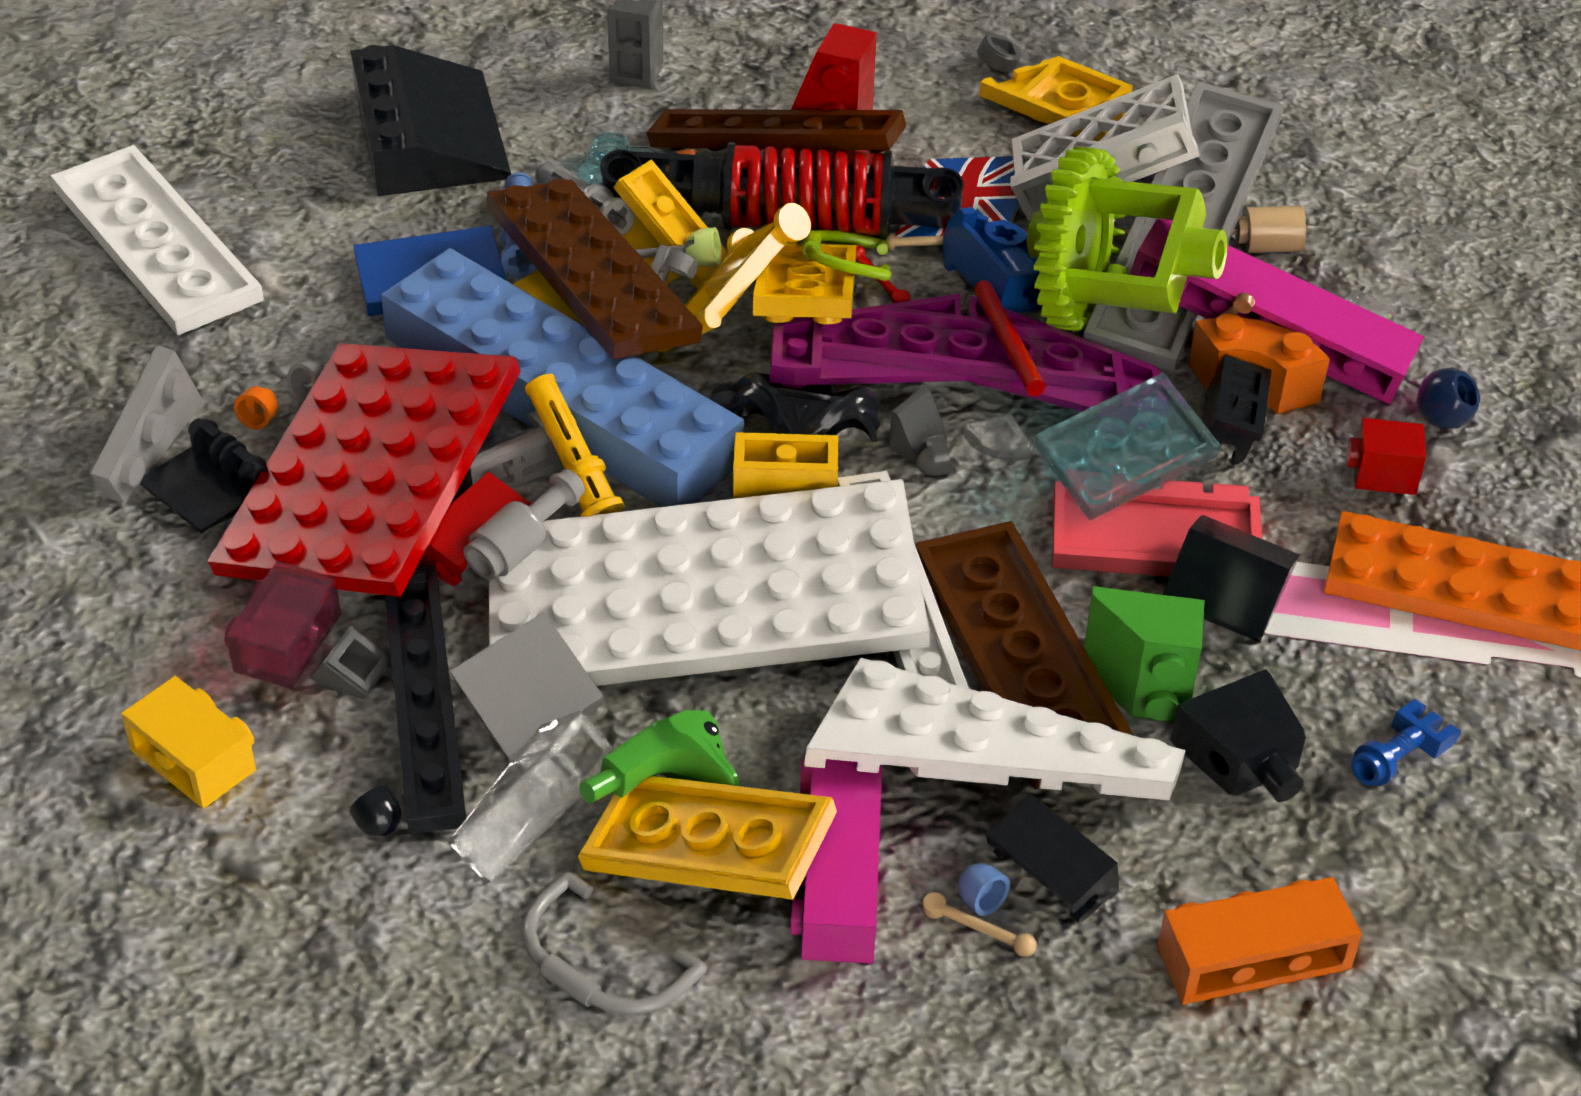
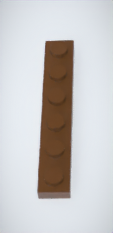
M665 109L646 133L651 148H670L674 151L686 148H708L710 151H720L727 149L729 142H736V145L757 146L760 151L768 146H772L776 149L789 147L794 152L807 148L809 150L825 149L831 153H835L837 150H867L870 153L890 151L905 129L906 122L903 110Z

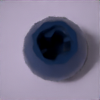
M1450 367L1435 370L1423 379L1416 402L1420 414L1429 424L1447 430L1460 428L1470 422L1478 410L1481 398L1476 382L1466 372Z

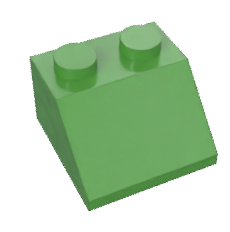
M1093 586L1084 648L1112 698L1131 716L1174 722L1178 704L1192 699L1202 650L1205 600Z

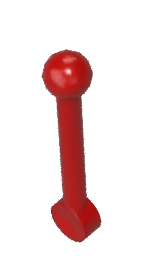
M857 244L856 262L875 266L866 257L864 247ZM876 279L892 296V303L911 301L909 292L898 290L889 280Z

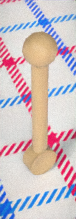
M929 893L923 899V912L929 918L936 919L945 916L1013 946L1015 952L1022 957L1031 956L1036 950L1037 943L1032 935L1027 933L1013 934L946 904L945 897L940 893Z

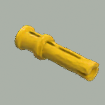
M544 374L531 380L525 386V391L529 395L564 469H569L577 474L585 486V493L578 502L582 510L580 517L586 516L588 518L598 514L621 512L625 504L621 497L614 495L604 475L607 468L604 461L599 459L598 456L591 454L577 426L576 420L556 383L555 376L553 374ZM553 411L555 412V414H556V416H557V418H558V420H559V422H560V424H561V426H562V428H563V430H564V432H565V434H566L567 439L565 438L564 433H563V431H562V429H561V427H560V425H559V423H558V421H557V419H556V417H555Z

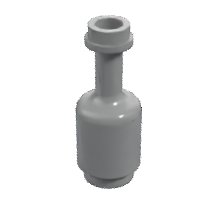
M564 469L550 477V488L530 506L512 501L502 507L469 536V544L464 547L463 552L470 567L487 580H493L497 576H506L544 542L546 531L542 522L563 504L574 506L579 502L580 497L585 493V486L579 476L569 469Z

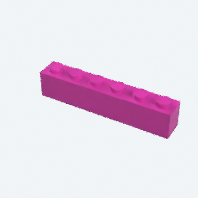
M1157 219L1137 251L1129 275L1155 278L1173 220ZM1228 244L1226 263L1220 278L1210 279L1188 276L1179 302L1180 307L1209 319L1216 318L1230 308L1239 293H1248L1254 298L1255 305L1250 313L1243 314L1239 312L1238 316L1269 322L1294 332L1306 334L1330 358L1327 376L1388 405L1391 404L1424 339V336L1295 277Z

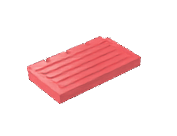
M1065 472L1064 482L1055 481L1052 568L1170 577L1189 528L1202 514L1262 539L1260 497L1249 496V486L1212 483L1211 493L1203 492L1202 482L1162 479L1160 489H1153L1152 479L1111 476L1109 485H1101V475Z

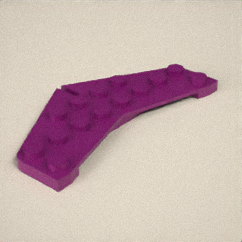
M960 294L852 309V318H842V321L836 324H820L814 322L813 317L793 318L790 322L776 323L773 329L769 382L778 383L791 389H801L807 385L968 381L1119 421L1126 427L1138 431L1148 430L1149 428L1165 430L1169 417L1162 373L1155 366L1005 308L1046 384V389L1041 395L1036 397L1028 395L978 298L969 295L967 316L961 315Z

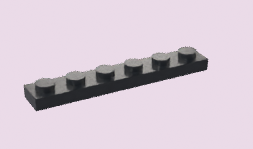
M436 565L416 567L401 597L385 595L409 835L467 827Z

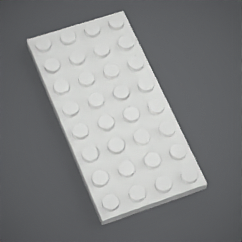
M903 479L598 514L588 518L581 516L547 520L542 522L546 531L544 542L506 576H497L493 580H489V646L545 612L596 686L930 647V631Z

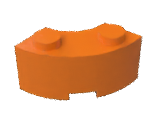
M1231 313L1222 314L1217 318L1196 321L1188 366L1206 389H1208L1224 356L1228 355L1272 370L1267 405L1277 414L1320 403L1330 358L1306 334L1294 332L1265 321L1241 318Z

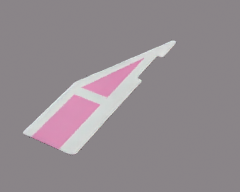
M1297 562L1265 631L1268 635L1485 665L1491 663V657L1571 667L1574 669L1575 676L1581 678L1580 650L1325 594L1324 590L1329 566Z

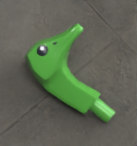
M685 710L654 722L603 757L601 772L581 782L579 790L586 802L593 803L610 793L623 798L646 778L661 773L668 778L733 786H739L740 783L736 771L727 761L720 738L719 726L709 711Z

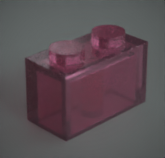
M276 561L265 579H261L255 584L250 601L239 617H233L227 626L224 642L225 646L229 649L233 672L293 689L341 615L335 577Z

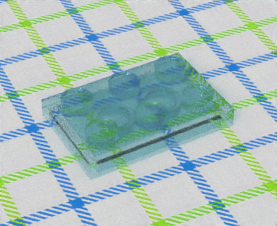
M1164 372L1036 434L1034 442L1035 448L1089 521L1218 457L1221 446Z

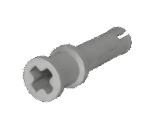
M553 159L544 160L538 165L535 172L537 183L544 184L553 179H572L585 195L596 204L595 206L622 236L630 231L634 224L635 213L621 197H614L610 189L602 184H588L560 164H557ZM609 216H614L615 218L620 220V223H615L609 218Z

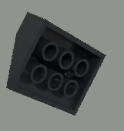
M370 45L363 49L350 50L355 95L378 196L506 180L511 175L482 70L395 45Z

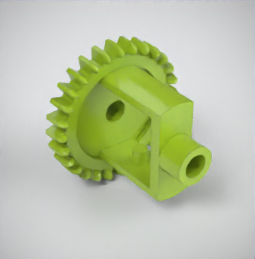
M1073 146V150L1067 149L1065 157L1058 159V169H1053L1051 172L1052 185H1046L1047 204L1041 203V211H1036L1033 214L1027 233L1028 253L1031 258L1037 259L1034 264V270L1039 271L1034 284L1035 289H1041L1037 303L1038 305H1043L1041 315L1042 317H1047L1046 324L1061 330H1085L1096 304L1176 314L1188 276L1219 279L1226 263L1227 235L1224 230L1203 228L1206 208L1200 190L1198 188L1122 181V179L1116 177L1120 169L1114 165L1115 159L1107 151ZM1127 215L1173 220L1155 278L1127 275L1128 270L1126 267L1110 263V256L1118 255L1121 251L1120 248L1114 247L1112 244L1113 238L1125 234L1123 230L1114 227L1116 219Z

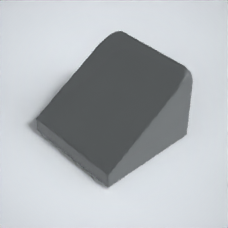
M925 387L916 391L892 410L890 449L911 462L916 463L914 458L915 447L922 440L930 436L945 434L947 441L946 430L930 391Z
M350 626L335 643L310 679L320 685L364 700L391 664V656Z

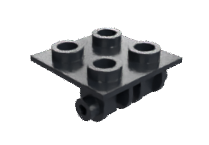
M197 418L189 425L188 433L192 447L145 474L139 483L201 534L237 512L260 473L268 471L265 467L266 461L262 457L249 453L241 441H238L230 433L220 431L217 423L209 418Z

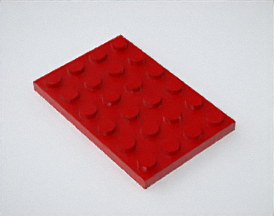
M339 343L267 461L265 467L268 471L260 473L207 562L214 575L401 597L521 373L516 357Z

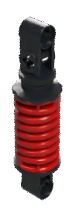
M729 142L724 157L719 156V158L716 156L708 157L706 152H696L695 155L669 151L654 153L619 149L605 155L600 164L602 185L610 189L614 197H621L613 188L617 181L652 159L698 216L703 217L706 212L721 214L724 229L727 230L739 227L750 228V226L753 229H759L764 225L765 221L767 225L774 222V215L780 207L789 203H795L807 212L811 223L810 230L815 231L818 224L821 230H834L837 225L838 231L850 233L853 228L857 234L880 236V238L886 239L891 224L946 228L947 222L962 208L964 182L960 174L950 168L894 166L892 151H885V153L867 152L866 156L863 152L856 151L851 157L850 165H848L847 154L843 150H837L833 154L832 164H830V154L825 149L817 151L815 162L812 163V152L807 148L799 151L797 162H795V152L792 148H783L780 161H777L776 148L768 146L764 149L763 160H761L760 150L757 146L736 145V142ZM667 165L670 166V172L666 171Z

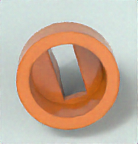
M252 386L246 389L234 402V412L238 420L246 427L255 430L265 428L275 418L279 407L275 393L268 388Z

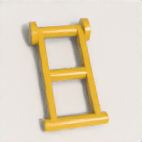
M789 203L780 207L774 215V222L755 232L748 228H740L730 234L727 240L728 255L685 304L689 311L703 325L702 334L720 326L722 318L786 242L796 243L808 236L811 228L810 218L800 205ZM673 348L663 349V350H658V351H659V352H666V351H668V350H670V349H673Z

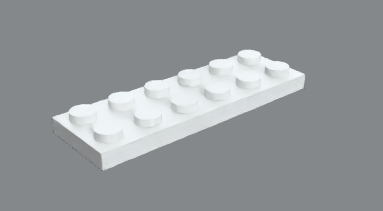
M135 145L51 175L53 189L177 336L264 301L262 286Z

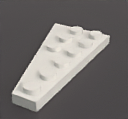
M860 658L808 744L804 766L825 768L826 759L857 762L856 769L859 772L878 773L880 765L910 767L911 772L917 777L1008 785L1009 777L1013 776L1039 779V788L1061 790L1063 782L1091 784L1098 793L1105 795L1170 800L1181 771L1185 750L1168 746L1157 739H1144L1112 730L1101 723H1088L1063 716L1045 707H1032L1007 700L993 692H979L951 684L940 677L923 676L895 668L884 661H871Z

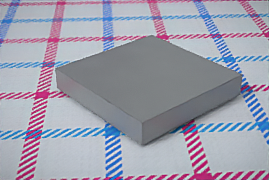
M545 612L450 670L452 678L510 764L605 704L604 696Z

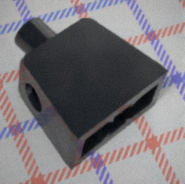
M1267 669L1178 704L1171 742L1176 748L1185 750V756L1229 795L1238 796L1263 785L1277 802H1285L1294 797L1303 786L1304 781L1296 772V769L1299 767L1306 739L1305 731Z

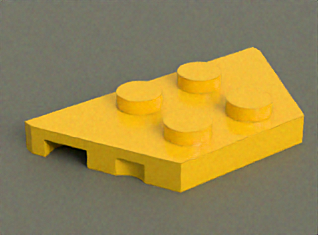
M1057 56L1043 60L1037 65H1027L1014 69L1012 79L997 83L992 77L983 79L980 83L979 96L1027 115L1035 121L1044 122L1049 125L1131 93L1133 85ZM1126 112L1116 115L1112 120L1119 121ZM1085 128L1077 130L1071 135L1077 137ZM1100 131L1092 141L1099 142L1108 132Z

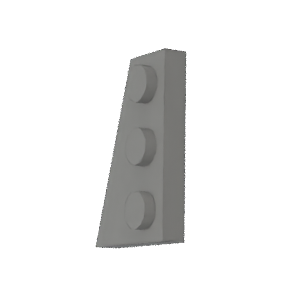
M156 345L90 473L107 499L125 504L140 485L139 483L143 476L151 471L204 402L175 350Z

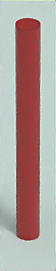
M985 280L978 282L974 287V293L1026 392L1033 397L1041 395L1046 389V384L992 284Z

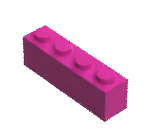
M826 759L825 768L805 767V760H801L800 794L832 797L837 813L800 887H805V898H794L792 900L791 935H802L801 960L874 964L882 765L879 766L878 773L857 771V762Z

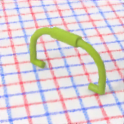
M810 230L808 236L803 239V254L822 265L883 281L891 278V268L887 264L875 267L844 260L821 251V242L829 241L852 245L859 244L863 247L876 249L878 254L885 255L888 252V245L883 239L836 230Z

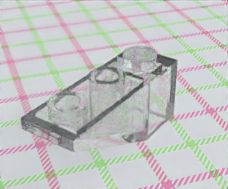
M581 710L541 724L447 843L485 884L492 883L582 797L579 790L580 783L601 772L603 757L612 752L614 748Z

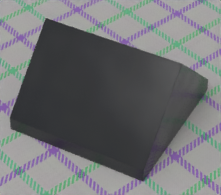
M1202 514L1188 530L1163 595L1205 600V620L1260 643L1300 554Z

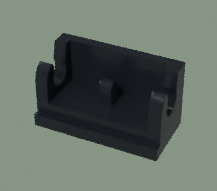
M1228 355L1224 356L1206 391L1196 457L1210 461L1217 453L1219 445L1231 444L1236 448L1232 454L1231 464L1237 465L1246 458L1253 442H1260L1264 432L1272 370Z
M1031 793L986 834L987 843L994 848L993 853L1002 860L1009 857L1061 899L1064 902V906L1071 911L1070 916L1079 923L1092 915L1109 897L1113 898L1119 892L1118 862Z

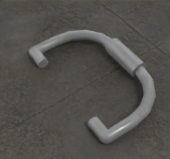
M565 872L537 896L525 913L521 934L528 955L540 967V974L586 1007L593 1004L610 1013L640 1015L661 1010L681 997L707 970V966L702 960L680 947L675 952L673 960L684 966L687 970L669 987L654 996L637 1000L614 998L601 992V986L555 954L549 955L540 946L536 933L541 915L568 888L582 898L587 899L593 892V886L572 872Z

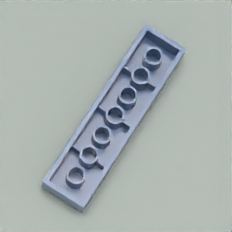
M447 249L381 294L386 339L400 348L516 357L521 373L501 409L529 427L534 425L529 422L526 414L536 409L525 391V386L539 376L553 374L591 454L598 456L599 459L604 461L607 467L604 473L656 505L667 507L693 504L733 472L735 432L744 433L743 418L635 355L612 359L585 326L455 250ZM553 411V413H554V415H555V417H556V419H557V421H558V423H559V425H560V427H561V429H562V431H563V433H564V436H565V438L567 439L566 434H565V432H564V430H563V428H562V426H561V424H560V422H559V420H558V418H557L555 412Z

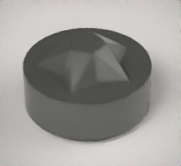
M997 34L985 35L977 49L978 56L988 67L1001 72H1012L1021 58L1018 47L1007 38Z

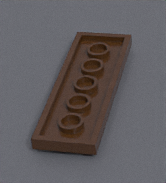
M553 179L548 183L531 186L513 185L505 190L487 192L486 209L612 359L701 342L703 325L572 179Z
M1012 521L915 543L935 600L983 691L993 692L1004 699L1028 706L1045 707L1057 714L1084 722L1101 723L1112 730L1133 735ZM1029 778L1035 790L1040 789L1039 779Z

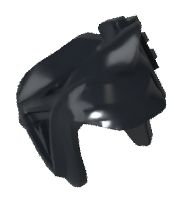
M751 372L743 376L735 384L738 392L731 401V412L741 418L750 414L763 415L769 420L776 434L837 435L846 428H857L867 433L872 442H877V430L880 427L877 412L882 406L877 397L866 387H856L836 393H831V384L807 385L801 389H791L778 383H770L769 374Z

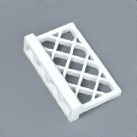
M1179 75L1171 76L1013 138L1012 149L1015 175L1010 177L1011 188L1028 221L1031 220L1036 211H1041V203L1047 204L1045 188L1046 185H1052L1051 172L1053 169H1058V159L1065 157L1066 150H1073V146L1097 148L1107 151L1115 159L1114 165L1120 169L1116 177L1128 182L1136 181L1199 157L1198 146L1191 130L1184 88ZM1169 95L1161 105L1154 104L1157 99ZM1126 112L1119 121L1112 120L1116 115ZM1142 115L1150 116L1142 125L1135 124ZM1085 128L1077 137L1070 136L1073 132ZM1100 131L1108 132L1099 142L1092 141ZM1043 144V145L1036 151L1035 154H1034V153L1025 152L1026 150H1029V149H1031V148H1034V147H1036V146H1039V145ZM1059 147L1066 148L1057 158L1050 157Z

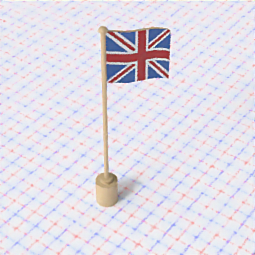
M1013 156L929 159L923 168H950L960 174L964 182L962 208L973 207L979 214L989 217L988 222L999 220L1013 222L1019 207V202L1011 188L1010 177L1015 175ZM1302 205L1245 207L1243 217H1239L1232 235H1235L1236 244H1243L1246 253L1303 251L1306 240L1304 209ZM901 225L896 235L894 233L889 234L885 241L888 249L891 251H895V247L943 245L945 228ZM1123 230L1125 232L1124 235L1115 236L1113 239H1126L1130 230Z

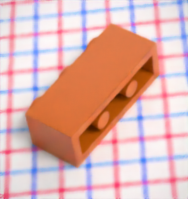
M1334 877L1314 881L1298 880L1284 887L1255 893L1243 891L1230 898L1201 904L1189 902L1179 905L1174 909L1166 910L1163 915L1157 948L1182 1005L1351 970L1362 932Z

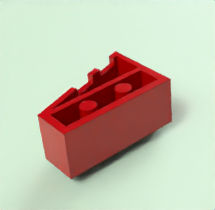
M834 23L812 60L791 110H873L877 32ZM776 149L777 155H781L782 149ZM811 150L812 163L815 162V155L818 150ZM844 150L847 154L848 165H850L853 153L861 151L865 154L867 150ZM795 152V159H798L799 152ZM829 152L830 164H832L834 153Z

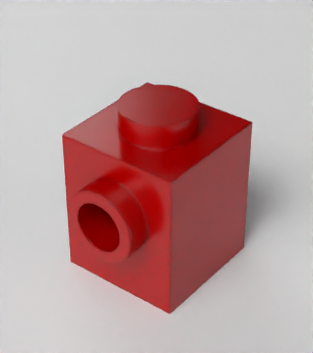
M1362 418L1358 438H1349L1346 452V467L1354 468L1355 489L1409 495L1417 494L1426 461L1424 424Z

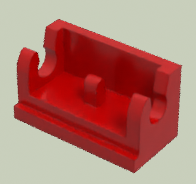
M487 472L450 504L418 565L420 567L436 565L437 577L448 585L455 587L462 581L459 575L466 570V565L468 564L463 550L469 544V536L506 504L515 501L530 506L531 503L490 472Z

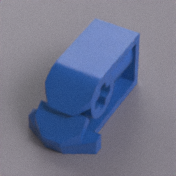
M973 207L959 209L947 222L943 235V261L945 269L948 272L957 269L973 288L980 281H989L1002 305L1008 310L1016 313L1042 310L1043 305H1038L1037 303L1041 289H1035L1034 285L1039 275V271L1034 270V264L1037 259L1031 258L1028 253L1027 233L1018 225L1006 220L988 222L989 217L979 214Z

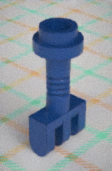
M1413 699L1395 713L1391 728L1398 732L1397 735L1383 744L1378 741H1367L1355 750L1351 761L1352 772L1365 785L1382 786L1395 777L1397 774L1396 762L1419 747L1435 759L1457 742L1461 735V730L1449 724L1441 731L1436 732L1443 723V717L1432 711L1422 719H1419L1424 713L1426 706L1419 700Z

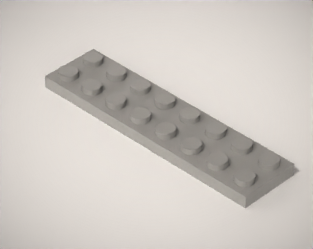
M1198 81L1187 104L1192 134L1198 146L1199 157L1157 172L1151 184L1198 188L1203 196L1206 208L1203 228L1224 230L1227 235L1228 244L1279 125L1284 106ZM1136 216L1115 264H1120L1127 268V275L1130 274L1137 251L1157 220L1156 218ZM1096 304L1084 330L1083 338L1155 367L1174 372L1198 315L1178 306L1177 312L1174 314Z

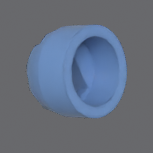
M983 863L970 865L959 876L960 898L965 905L980 916H987L995 912L1008 896L1010 890L1009 878L993 866Z

